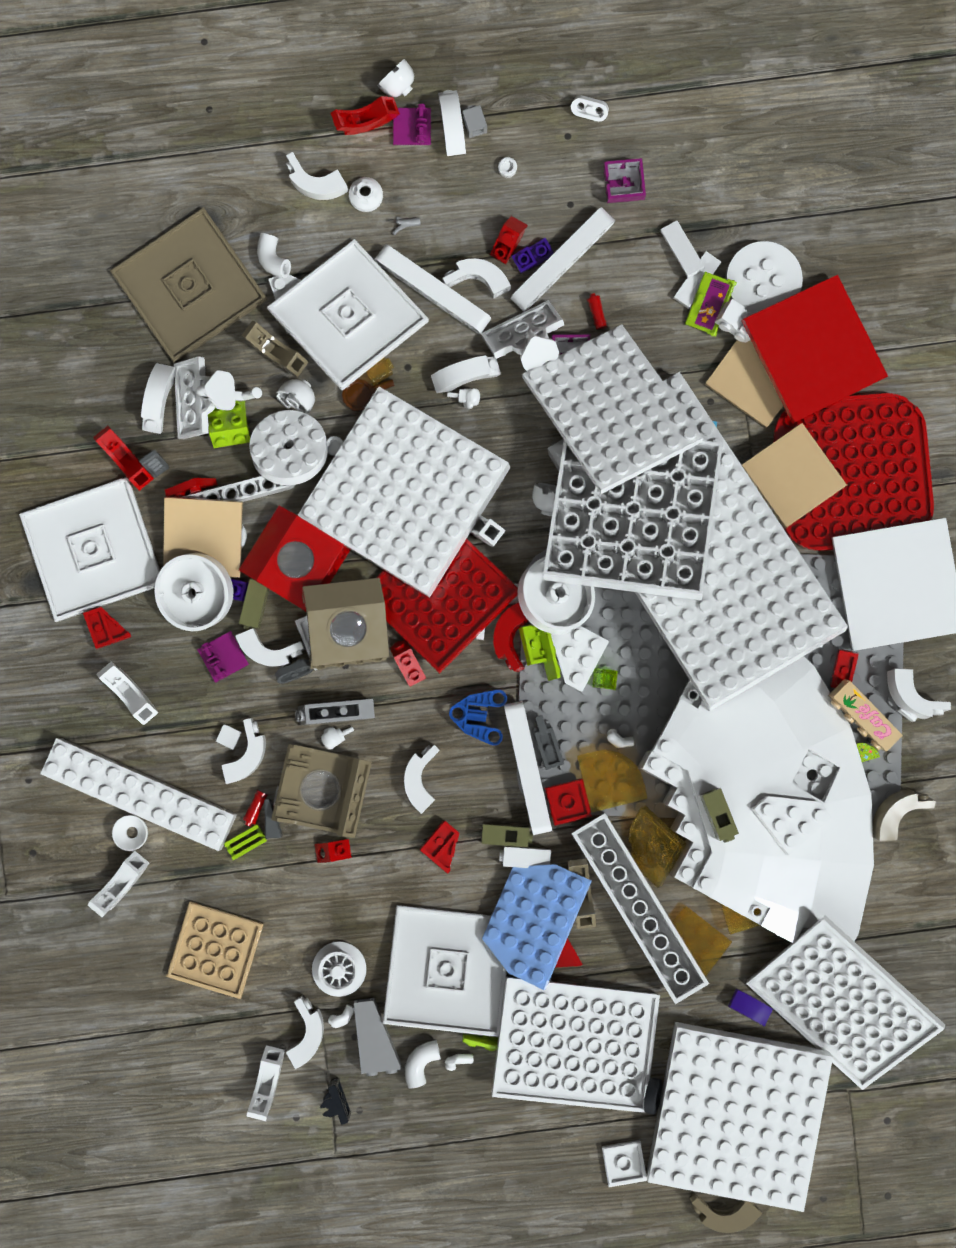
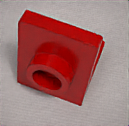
M349 839L315 844L317 863L352 858ZM321 848H323L325 852L324 858L321 856L320 853Z

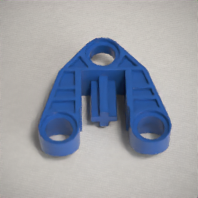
M502 690L469 695L450 708L449 716L465 734L490 745H498L503 738L499 729L466 724L467 720L486 722L487 711L468 709V706L501 707L506 703L507 695ZM501 693L504 696V701L501 704L494 703V694ZM458 707L464 713L460 719H456L452 715V711ZM492 731L498 732L500 736L499 740L494 743L488 739V735Z

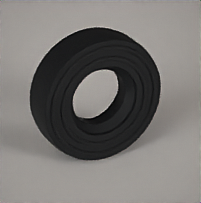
M650 1078L644 1099L645 1113L655 1115L658 1111L662 1093L661 1079Z

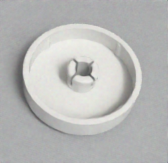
M284 410L267 416L255 427L250 438V453L256 470L265 479L280 485H296L310 480L322 469L328 454L327 440L322 426L312 416L300 411Z
M188 553L173 558L160 570L155 583V599L160 612L172 625L186 631H200L219 623L226 616L233 600V585L227 570L219 561L206 554ZM192 588H193L196 592H199V593H196V596H194V595L192 594V592H191V589H192Z
M543 557L530 565L522 574L518 585L519 605L528 621L538 629L552 634L567 633L582 625L591 615L595 603V590L593 586L544 580L543 571L546 557Z

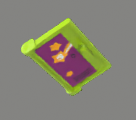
M704 272L685 324L716 337L719 325L715 323V320L724 304L729 301L737 282Z

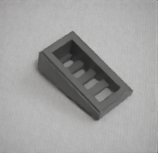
M152 450L139 460L155 478L169 469L165 459L156 450Z
M265 799V838H282L283 834L279 822L271 820L274 809L271 799Z

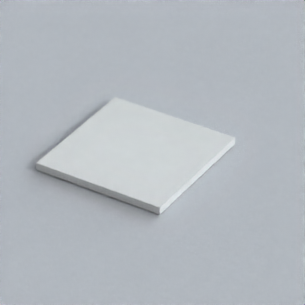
M355 239L267 306L270 313L341 391L429 322L428 317Z
M127 477L19 514L55 622L155 588L160 568L131 482Z
M946 518L832 537L852 651L956 633V570Z
M397 905L383 1024L499 1037L507 971L482 939L491 916Z

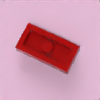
M838 649L830 682L831 687L836 688L844 679L852 682L859 656L858 652Z

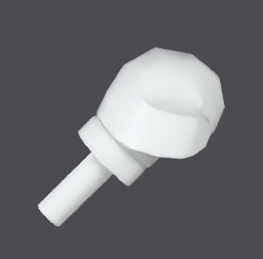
M350 727L341 732L339 728H326L321 736L322 743L327 749H333L345 741L344 736L353 732L354 729Z

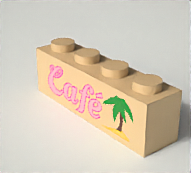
M844 679L828 695L832 699L830 703L836 709H841L845 713L844 717L851 724L854 722L858 726L857 731L862 736H868L872 740L870 744L876 750L887 752L903 736L850 680Z

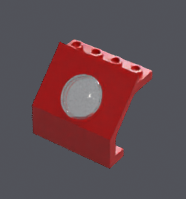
M279 505L239 568V571L306 612L305 603H303L302 599L303 587L330 584L350 549L298 515Z

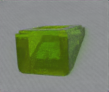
M595 668L592 686L594 688L616 690L618 671Z

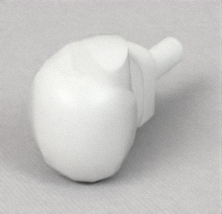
M475 388L460 389L459 393L448 392L447 397L459 398V403H463L464 408L472 409L473 406H477L480 402V392Z

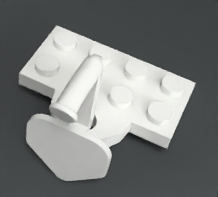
M548 300L481 333L496 359L514 351L521 355L522 365L526 371H529L557 359L559 351L556 342L549 339L548 333L564 326V322Z
M195 357L175 363L174 377L178 439H188L208 434V414L215 407L219 410H232L235 406V401L260 398L262 396L261 389L254 387L246 392L235 391L233 376L225 371H215L211 377L205 376L204 357Z

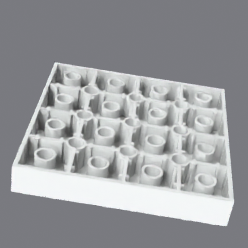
M378 387L298 516L430 598L508 473L510 465L497 455L383 388Z
M564 440L543 571L544 580L702 601L723 443L701 441L698 445L601 494Z
M675 1022L646 1176L648 1182L804 1212L833 1060L831 1053L822 1049Z

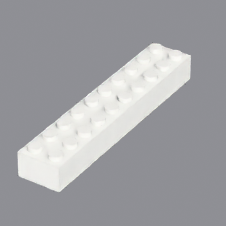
M56 738L41 771V774L217 851L222 850L237 816L232 811L63 738Z
M604 813L573 832V837L674 1003L677 1004L709 984L707 978L607 814Z

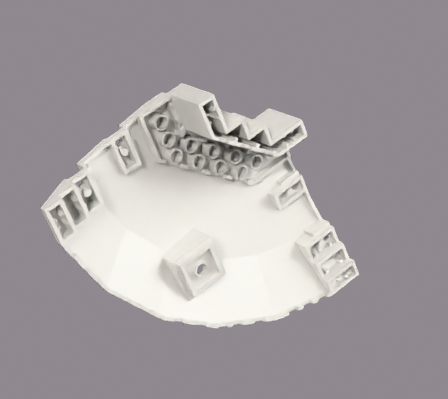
M804 656L711 711L708 710L689 680L653 749L645 752L638 768L671 786L662 803L679 812L670 830L686 838V841L668 872L670 875L792 943H795L798 937L825 915L855 942L859 934L874 867L871 792L852 728L841 709H836L830 703L832 701L828 696L830 691L816 668ZM694 691L696 693L695 699L690 698V692ZM811 769L817 773V777L813 781L807 778V772ZM716 788L722 789L739 834L734 836V840L726 843L723 840L718 841L716 839L700 798L701 794ZM765 796L821 802L831 818L791 855H786L751 808ZM759 908L760 914L754 915V909Z

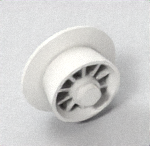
M332 942L325 945L316 954L312 964L313 978L323 992L331 996H347L355 992L363 983L366 976V962L362 953L352 944Z

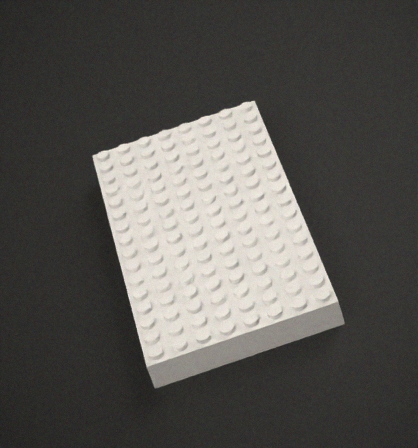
M678 372L663 382L703 436V441L723 443L702 601L635 592L706 707L711 711L844 633L848 625L681 373ZM564 439L548 448L549 456L558 471L560 469Z

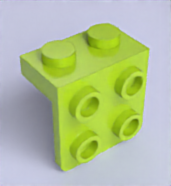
M235 401V406L232 410H219L215 407L208 414L209 435L214 448L250 443L251 435L247 425L245 401Z

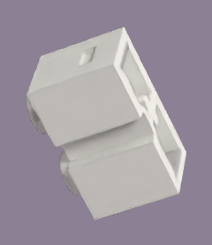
M731 299L724 304L715 323L719 325L721 330L733 334L736 340L746 343L750 341V338L741 320L754 313L748 312L744 309V306Z

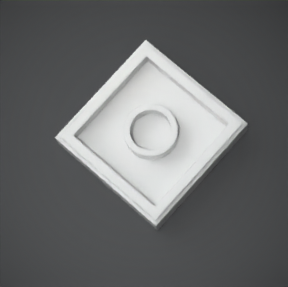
M640 1140L602 1146L609 1187L647 1181Z

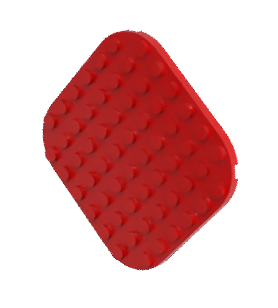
M893 393L848 396L793 424L786 410L779 417L774 429V442L803 423L847 484L790 526L784 528L789 538L797 545L813 551L834 550L832 537L932 520L934 499L927 427L922 412L908 398Z

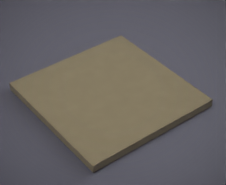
M204 207L110 270L174 364L268 300Z

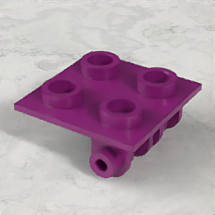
M418 104L417 108H398L400 115L393 119V145H431V108H426L425 104Z
M231 631L210 643L207 642L197 649L215 683L249 665Z

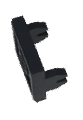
M336 1077L331 1079L328 1086L329 1092L323 1098L320 1108L328 1109L323 1113V1116L331 1118L338 1115L341 1125L348 1123L351 1111L340 1080Z

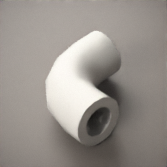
M260 233L257 247L259 263L266 272L274 276L288 277L291 271L290 261L280 258L276 254L279 238Z
M437 1040L426 1042L416 1047L408 1056L405 1064L407 1088H417L426 1084L425 1066L431 1061L441 1059Z

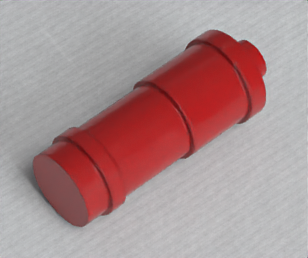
M593 293L590 294L587 302L596 330H601L607 327V322L604 317L601 298Z
M257 790L250 807H248L243 817V820L246 821L245 825L250 827L251 824H256L268 794Z

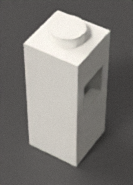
M504 846V850H500L499 861L503 862V866L528 868L534 865H550L551 850Z

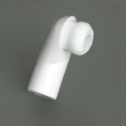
M616 729L608 730L607 739L616 748L634 746L633 737L622 738L617 734Z
M347 1004L343 1014L338 1016L331 1015L328 1023L333 1028H339L348 1024L354 1013V1007Z
M456 1054L448 1057L445 1060V1068L453 1071L456 1069V1064H472L473 1054Z

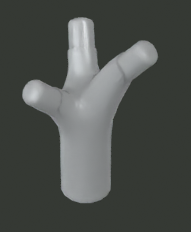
M397 217L396 223L400 225L392 233L396 235L406 227L421 225L420 218L403 219Z

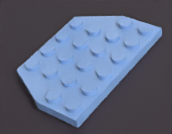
M556 864L512 868L482 937L483 941L509 974L542 990L546 989L592 880Z

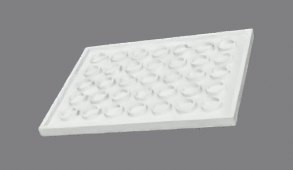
M623 325L559 355L555 361H550L545 365L522 374L524 381L601 494L703 441V436Z
M826 915L798 937L795 943H791L749 978L746 983L817 1049L829 1051L833 1056L832 1063L862 1090L945 1029V1024Z
M506 977L491 1096L645 1113L644 1099L651 1074L660 995L657 993L550 981L546 989L542 990L522 979Z

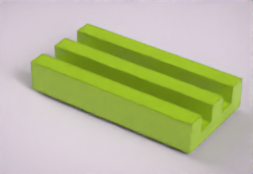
M257 824L227 841L224 845L232 856V860H235L265 843L267 839ZM257 830L258 833L234 847L230 846L235 841ZM259 836L261 837L262 840L258 841L257 843L244 849L238 854L234 853V851L239 849L240 847L246 845L247 843L258 838Z

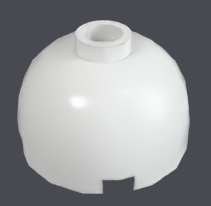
M403 59L377 86L387 96L398 97L403 94L405 97L413 89L411 87L414 81L413 69Z
M288 380L276 392L278 393L277 399L288 410L291 406L300 412L308 414L315 403L314 392L311 389L310 383L306 380Z
M538 483V485H534L533 503L538 509L542 510V514L552 516L557 486Z

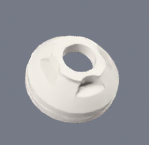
M362 177L352 183L349 190V199L355 209L362 212H370L377 209L382 203L383 191L376 180ZM367 186L371 189L368 196L360 194L362 187Z
M132 815L120 818L112 829L114 843L125 851L139 849L144 845L148 837L146 823L141 818ZM129 827L137 829L138 834L135 838H130L127 835Z

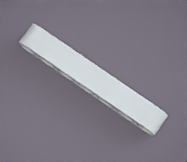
M602 207L599 208L512 295L511 300L524 312L527 311L614 224L615 219Z
M385 244L374 259L383 269L477 334H481L490 322L491 317L389 245Z
M263 476L184 496V498L209 499L210 496L217 495V500L244 502L290 490L295 485L273 483L272 488L265 489L264 483L268 480ZM253 485L255 487L254 492L246 494V487ZM230 490L236 491V496L233 499L227 498V493Z
M523 701L505 704V714L533 835L551 832L552 827Z

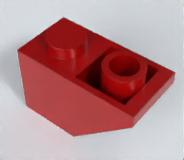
M511 216L504 223L490 255L507 264L528 225Z

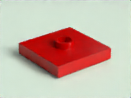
M583 779L545 788L554 826L592 817Z

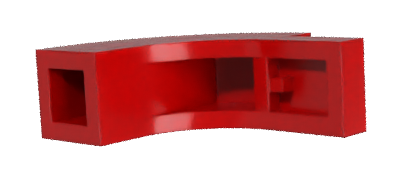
M380 96L371 104L360 109H335L331 112L337 131H344L345 135H355L373 130L400 115L394 97Z
M108 425L93 437L139 491L154 479L139 462L135 454Z
M519 602L508 608L501 615L493 636L494 649L498 659L507 658L505 662L508 668L515 672H520L525 667L515 651L514 636L520 627L529 622L523 614Z

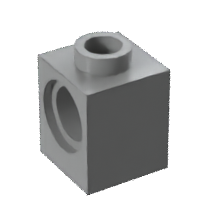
M471 105L462 111V118L469 138L487 133V124L481 106Z

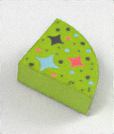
M856 743L861 762L880 757L878 751L873 746L866 743Z

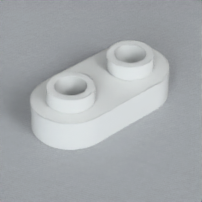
M582 95L575 97L571 104L573 114L594 121H603L609 112L608 105L604 101ZM581 102L584 104V106L581 107L578 103ZM600 107L603 111H597L596 108Z

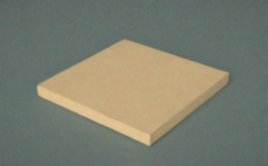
M737 340L705 383L707 387L765 428L769 426L783 406L751 340L746 343Z
M803 423L742 464V467L784 528L790 526L847 485Z
M166 496L164 498L163 566L178 556L188 553H202L219 561L230 577L240 578L243 501Z
M190 901L166 977L241 999L264 923Z

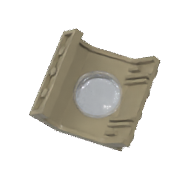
M380 578L303 587L302 599L306 607L310 642V669L320 670L332 666L342 667L348 664L360 665L364 662H381L389 657L385 601Z
M288 744L271 820L355 838L372 762Z

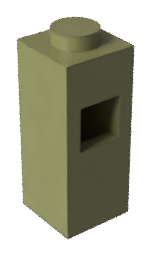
M253 579L249 580L239 624L244 625L243 629L245 630L252 628L260 629L270 590Z
M716 788L701 794L700 798L716 839L718 841L723 840L724 843L734 840V836L739 834L722 789Z
M483 823L481 844L528 847V843H532L533 832L529 831V827Z

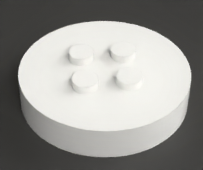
M769 241L755 242L743 247L733 257L725 274V279L737 282L729 300H735L744 306L745 310L751 311L754 314L799 293L803 282L802 270L796 257L784 246Z

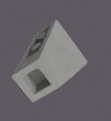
M373 699L302 705L298 706V710L295 711L296 722H299V726L375 718Z
M375 998L355 1000L354 1011L361 1074L375 1076L378 1075V1072L383 1071L386 1074L397 1073V1070L401 1069V1061L387 1027L383 1024V1018Z

